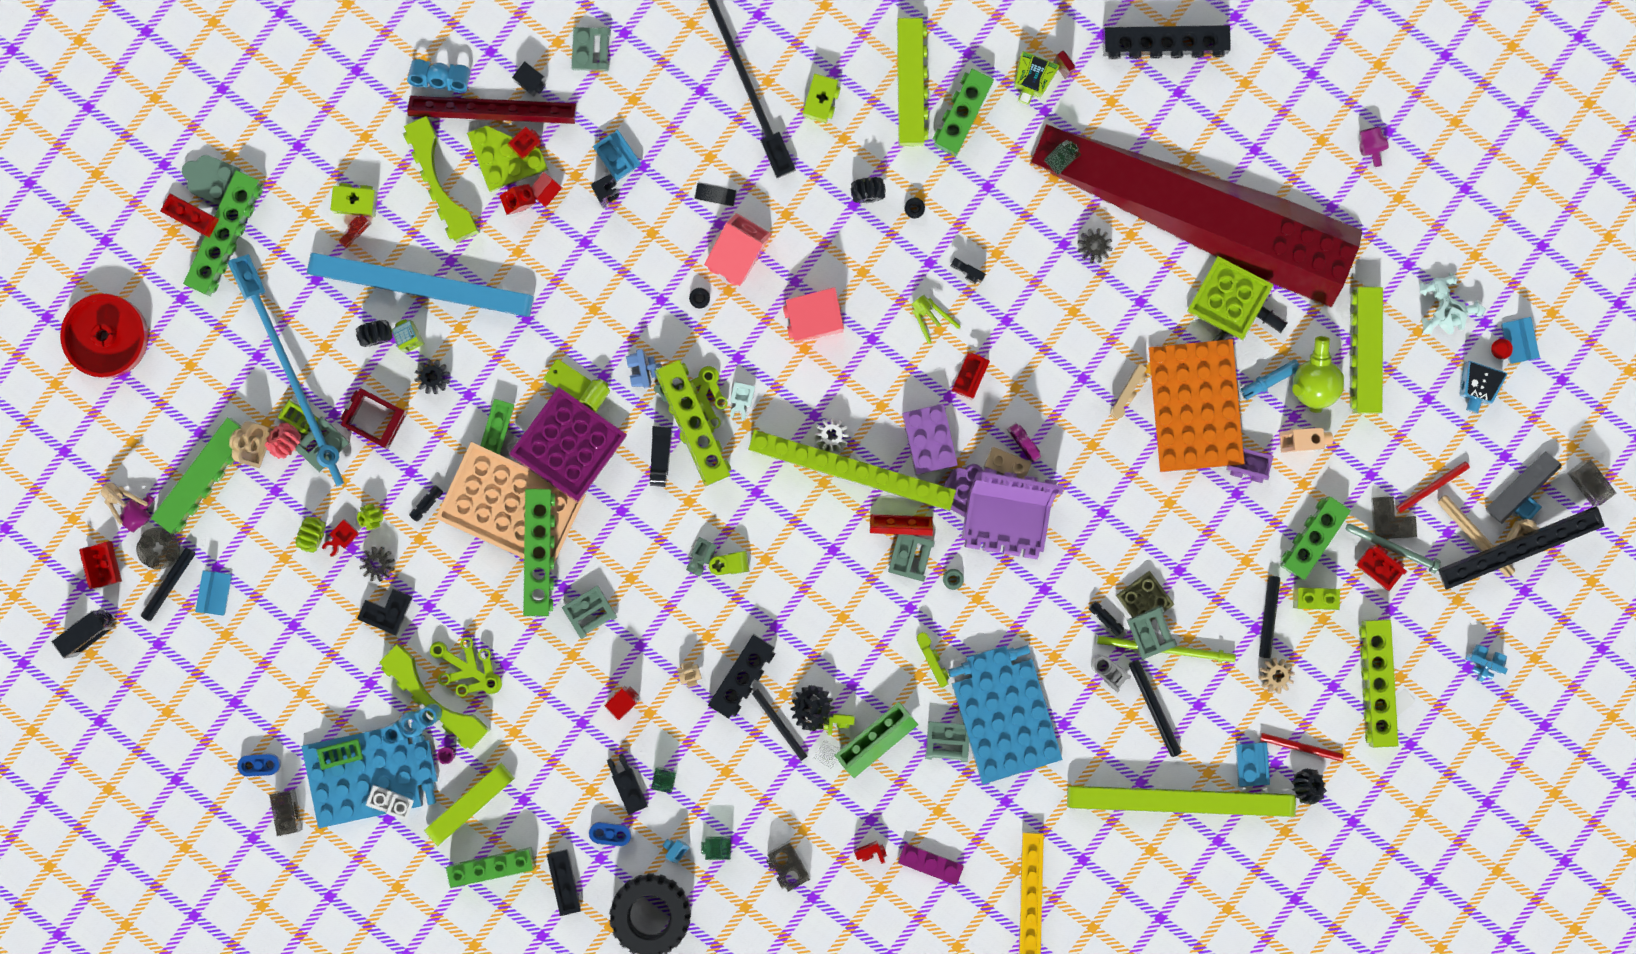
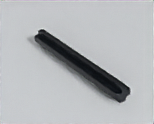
M1134 660L1130 662L1131 672L1170 756L1176 757L1180 755L1182 751L1140 661Z

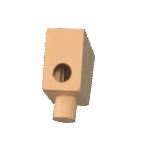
M1323 428L1294 429L1279 432L1281 453L1325 449V445L1333 443V434L1331 432H1324Z

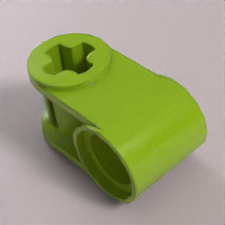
M747 551L729 553L728 555L712 558L709 562L710 572L714 575L750 572ZM715 560L724 563L721 572H717V569L712 568V565L716 563Z

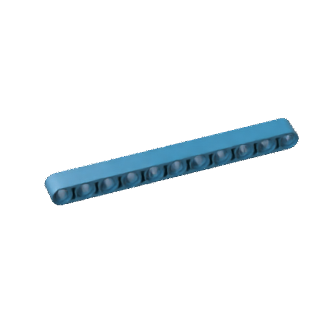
M310 253L306 273L313 276L530 317L534 296L317 253Z

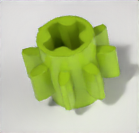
M373 503L360 507L361 511L357 514L359 525L361 527L366 526L367 531L380 527V522L383 521L382 510L379 507L374 508Z

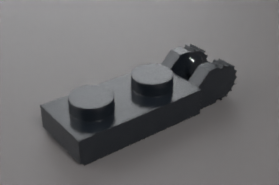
M622 753L619 755V760L625 769L624 771L618 773L612 759H608L607 763L628 815L648 807V804L632 767L630 768L625 755Z

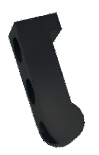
M652 426L650 486L666 487L672 428Z

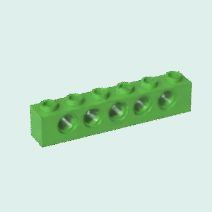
M235 171L214 216L219 221L210 238L204 237L183 282L184 285L210 297L212 293L217 291L219 287L218 279L227 270L228 263L226 262L237 248L235 243L238 237H241L245 231L246 225L244 224L247 217L250 218L254 212L255 207L253 204L256 198L259 199L262 195V182L242 172ZM244 191L247 192L246 200L240 202L238 199L239 194ZM237 210V219L231 221L230 213ZM228 229L229 237L222 240L221 232ZM219 248L221 251L220 256L214 259L212 252L214 249ZM210 267L212 273L209 277L205 278L203 271L205 268Z
M525 489L523 616H549V611H553V599H549V590H553L554 578H549L550 569H554V557H550V548H554V536H550V527L555 525V515H550L551 506H555V493H551V489ZM542 504L546 507V513L543 516H537L534 513L536 505ZM538 525L546 529V533L542 537H537L533 533L534 528ZM538 546L543 547L545 555L542 558H536L533 555L534 548ZM542 568L545 571V576L542 579H536L533 576L534 569ZM535 589H542L545 593L544 598L541 600L534 599L532 596Z

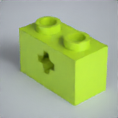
M814 73L803 110V117L826 124L828 118H833L835 107L832 106L834 98L838 99L841 87L838 86V80ZM826 95V100L823 104L819 103L818 98Z
M339 183V186H333L330 211L337 214L376 217L378 192L368 185H360V188H353L352 184ZM356 195L359 201L351 202L350 198H354Z
M1293 587V608L1340 610V589Z

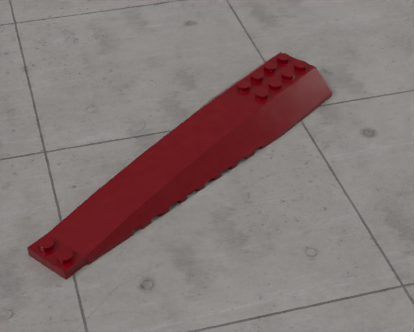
M1048 124L1044 128L1030 163L1049 171L1050 174L1089 194L1099 197L1107 203L1119 207V209L1137 216L1145 222L1147 221L1157 226V228L1194 245L1200 250L1212 254L1216 258L1219 256L1271 284L1328 307L1333 306L1340 294L1360 247L1363 230L1287 199L1072 132H1065Z

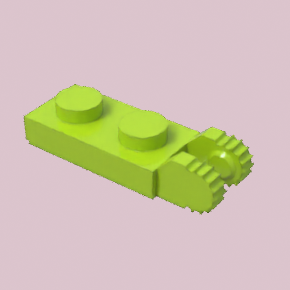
M925 632L919 633L916 636L918 645L939 686L943 688L949 685L947 680L950 677L945 667L941 669L937 662L940 660L937 651L930 649L931 639L928 638L929 635L925 634Z

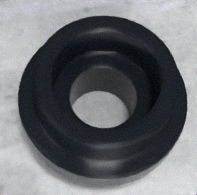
M911 198L905 203L904 211L908 217L917 219L924 214L925 204L919 198ZM917 205L919 210L913 212L911 211V206Z
M696 288L691 291L689 301L693 307L702 309L709 304L710 295L704 288ZM697 295L704 297L702 302L696 301Z

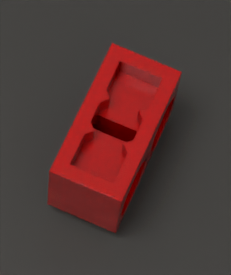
M624 686L604 707L619 721L640 701L637 698L639 694L631 686L628 688Z

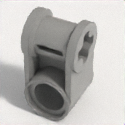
M1103 655L1095 656L1091 661L1092 670L1117 693L1120 691L1121 685L1131 678L1124 669ZM1103 659L1106 661L1107 666L1104 670L1099 671L1097 663Z

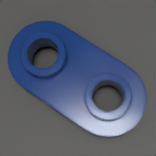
M275 754L246 755L240 758L237 764L239 773L247 777L273 775L281 767V761ZM269 760L273 761V768L268 767L267 762ZM248 761L253 764L252 769L247 768L246 764Z
M597 822L591 826L589 837L596 844L625 846L631 839V831L622 824ZM602 829L604 831V835L598 836L596 834V830ZM619 831L624 832L625 837L623 839L617 837Z

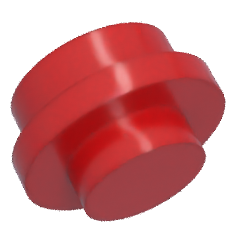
M1498 339L1492 344L1491 352L1497 359H1507L1513 352V346L1507 339Z

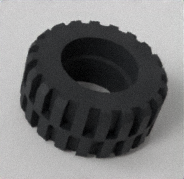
M648 873L644 876L639 875L627 881L615 895L609 913L610 927L613 929L615 939L617 938L620 941L619 944L623 948L629 949V952L632 954H667L681 943L688 931L691 918L690 902L685 896V891L673 879L669 880L664 875L660 874V876H657L654 873ZM644 896L661 898L670 910L668 926L662 932L655 935L641 933L634 927L631 921L632 906L638 899Z

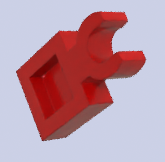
M343 519L329 534L333 538L332 541L325 542L322 545V549H326L329 545L333 546V552L330 556L334 557L338 554L340 545L346 549L360 533Z

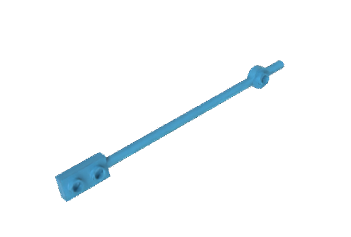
M249 254L229 260L228 265L244 300L251 298L320 448L316 455L318 463L323 467L329 468L337 487L343 485L344 481L336 465L339 460V452L335 447L327 445L261 300L260 295H263L266 291ZM324 455H327L329 457V460H326L324 458Z

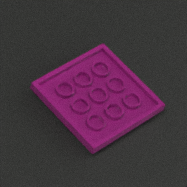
M558 387L509 455L579 503L625 440L627 434Z

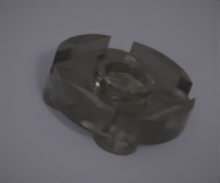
M156 527L146 530L141 535L142 537L136 546L139 560L152 569L168 568L180 556V543L177 536L169 533L164 528ZM157 542L163 545L164 549L161 554L153 551Z

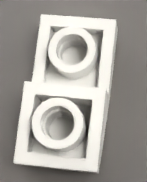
M373 784L365 805L386 812L388 815L407 820L414 800Z

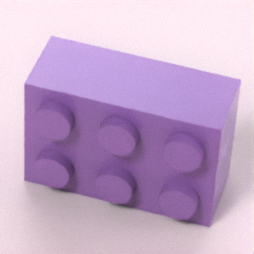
M944 404L902 413L915 475L958 465Z

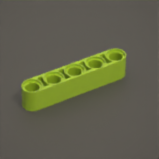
M500 763L430 824L424 832L438 847L512 782L515 777Z

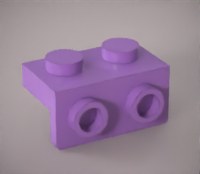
M1243 448L1244 465H1228L1226 467L1227 471H1231V476L1242 478L1243 475L1251 476V481L1263 483V480H1269L1274 456Z

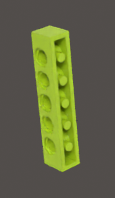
M678 360L655 370L656 377L704 486L731 476L729 473L731 471L730 464L727 459H723L720 453L723 452L719 440L715 441L712 433L715 432L713 425L710 421H706L704 413H706L705 407L701 401L698 402L695 394H698L694 383H690L687 375H689L686 364H681V361ZM678 378L682 381L683 385L680 390L673 387V379ZM682 398L690 400L691 406L689 409L681 406ZM691 417H696L699 420L698 428L690 426L689 420ZM700 436H704L708 440L705 448L698 445V438ZM709 455L714 456L716 459L714 467H710L706 463V458Z
M1391 620L1361 621L1362 625H1359V636L1363 639V646L1360 647L1361 659H1364L1361 676L1362 680H1365V688H1363L1362 695L1367 709H1364V720L1368 724V730L1365 731V741L1373 748L1398 747ZM1374 636H1378L1380 639L1377 647H1373L1371 644V639ZM1378 656L1381 660V665L1378 668H1374L1372 661ZM1376 678L1382 680V686L1379 689H1376L1373 685ZM1378 699L1383 701V707L1380 710L1375 708V702ZM1379 720H1383L1385 723V727L1381 731L1376 729V723Z

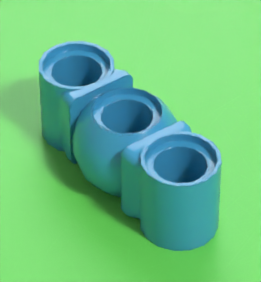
M415 59L411 62L407 81L414 87L424 86L427 88L429 84L434 89H443L448 86V91L452 90L457 93H463L467 90L471 71L465 65L451 64L449 68L441 62L431 65L430 61Z
M429 704L416 712H405L398 721L383 729L382 740L386 744L393 745L407 737L414 738L419 736L425 728L432 726L442 717L441 708L436 704ZM427 710L434 714L433 720L427 717ZM408 720L415 722V729L409 727ZM390 729H394L397 732V738L390 735Z

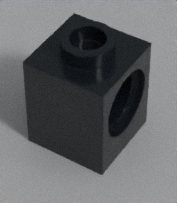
M525 61L512 77L515 83L532 96H535L536 93L540 94L546 87L545 82L547 80L545 76Z

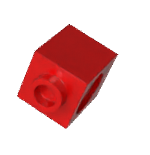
M529 184L512 187L499 195L506 215L523 212L536 204Z

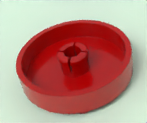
M103 293L93 294L76 302L65 315L60 331L61 346L68 361L82 373L98 378H115L134 369L144 357L149 339L147 323L139 309L126 299ZM107 331L108 334H111L108 335L105 341L101 340L102 332Z

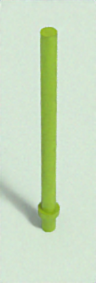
M1098 636L1097 644L1138 649L1134 640ZM1175 646L1161 652L1213 659L1219 663L1223 661L1235 662L1236 654L1224 653L1223 650L1216 652Z

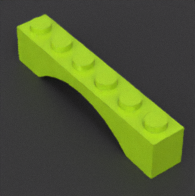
M425 116L405 125L406 132L403 133V136L408 145L412 144L414 151L411 154L416 164L420 162L423 169L420 171L423 181L428 182L431 187L428 190L432 201H437L439 208L436 210L441 221L444 219L448 227L445 228L449 239H454L458 243L479 234L480 232L472 214L454 203L445 194L439 183L434 161L438 137L430 119Z
M400 643L396 644L379 662L382 665L381 670L390 677L392 675L398 680L396 684L403 691L408 690L413 695L411 698L418 705L423 704L426 707L429 704H436L441 708L442 717L440 721L443 723L442 728L450 735L454 733L459 738L457 742L463 748L473 749L490 731L476 715L454 712L434 700L420 681L415 658ZM427 710V714L434 719V714Z

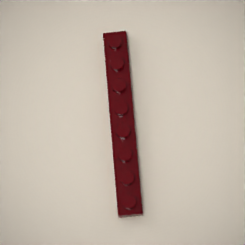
M413 95L409 97L407 108L408 116L415 117L427 116L575 124L577 111L576 103Z

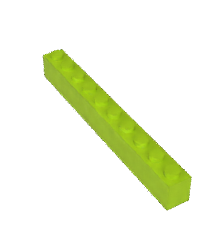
M754 430L748 448L751 452L950 511L956 493L954 489L758 430Z

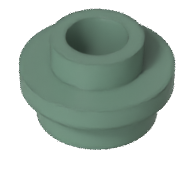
M950 569L945 572L943 583L948 589L956 590L963 585L964 577L959 570ZM955 575L957 582L951 583L949 581L950 576Z

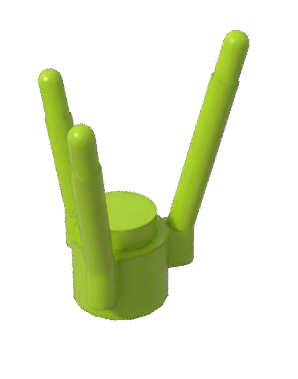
M922 295L911 304L914 308L912 312L916 316L928 344H931V339L920 314L923 317L928 315L936 326L940 327L941 324L931 312L932 308L957 329H960V325L939 308L931 298L927 299L925 295Z

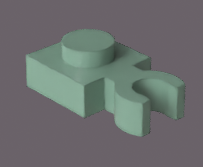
M699 537L690 555L694 558L687 565L686 570L700 577L704 570V563L709 564L717 545Z

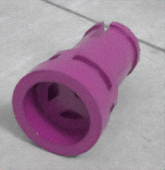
M443 747L438 751L437 759L442 764H449L455 758L456 754L454 752L456 751L452 747Z

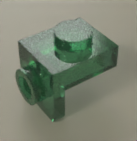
M1066 140L1060 143L1044 161L1059 175L1074 160L1079 158L1081 154L1076 144Z

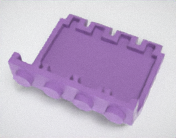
M984 469V472H977L968 495L961 537L965 539L964 546L980 550L981 542H983V551L1000 553L1001 546L1003 545V554L1020 556L1021 549H1023V557L1038 559L1039 552H1044L1052 503L1057 494H1063L1064 486L1057 485L1058 481L1045 479V483L1037 482V477L1025 476V479L1017 478V474L1005 472L1004 476L997 475V470Z

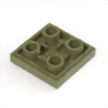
M1150 571L1115 595L1131 617L1147 612L1157 606H1162L1165 612L1175 605ZM1150 618V622H1152L1156 618Z

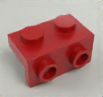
M112 541L79 549L89 589L101 588L122 582Z
M1370 545L1355 566L1384 589L1390 591L1399 578L1407 573V570L1403 568L1405 565L1397 558L1391 559L1387 555L1388 551L1382 546Z

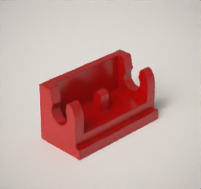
M968 353L951 391L973 400L990 360L974 353Z

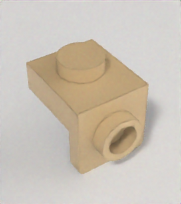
M1530 519L1515 521L1505 542L1540 528Z

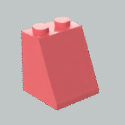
M736 213L724 226L704 265L708 267L710 272L720 274L729 283L740 286L746 280L772 234Z
M835 287L786 300V305L783 306L784 316L790 319L791 326H787L789 339L794 338V343L844 332Z

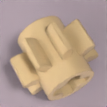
M691 661L682 663V668L677 670L681 685L687 683L688 688L698 685L697 680L702 679L698 664L692 665Z

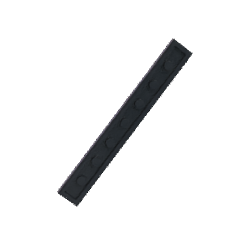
M1594 506L1438 569L1443 586L1447 590L1605 527L1599 508Z

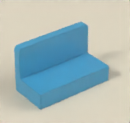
M1531 317L1501 324L1504 339L1510 341L1513 346V352L1508 357L1510 364L1540 358Z
M208 570L202 571L195 612L225 615L232 579L231 574Z

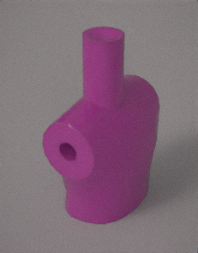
M1381 126L1360 131V153L1362 156L1372 155L1374 167L1382 166L1380 152L1387 150L1389 143L1386 137L1383 136Z
M148 494L144 499L148 506L139 504L133 499L129 500L119 515L123 522L122 525L133 533L139 527L145 525L152 517L146 509L155 499Z

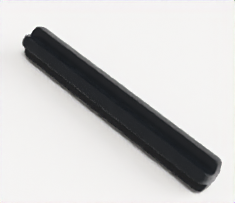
M190 548L183 550L141 613L143 619L146 621L153 619L194 558L195 552Z
M1278 576L1268 577L1259 657L1271 658L1280 588V577Z

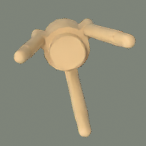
M107 483L102 487L101 495L105 498L104 503L110 508L120 525L123 522L113 504L119 503L122 507H125L126 504L122 500L123 494L144 506H148L147 502L126 491L122 486L117 487L114 483Z

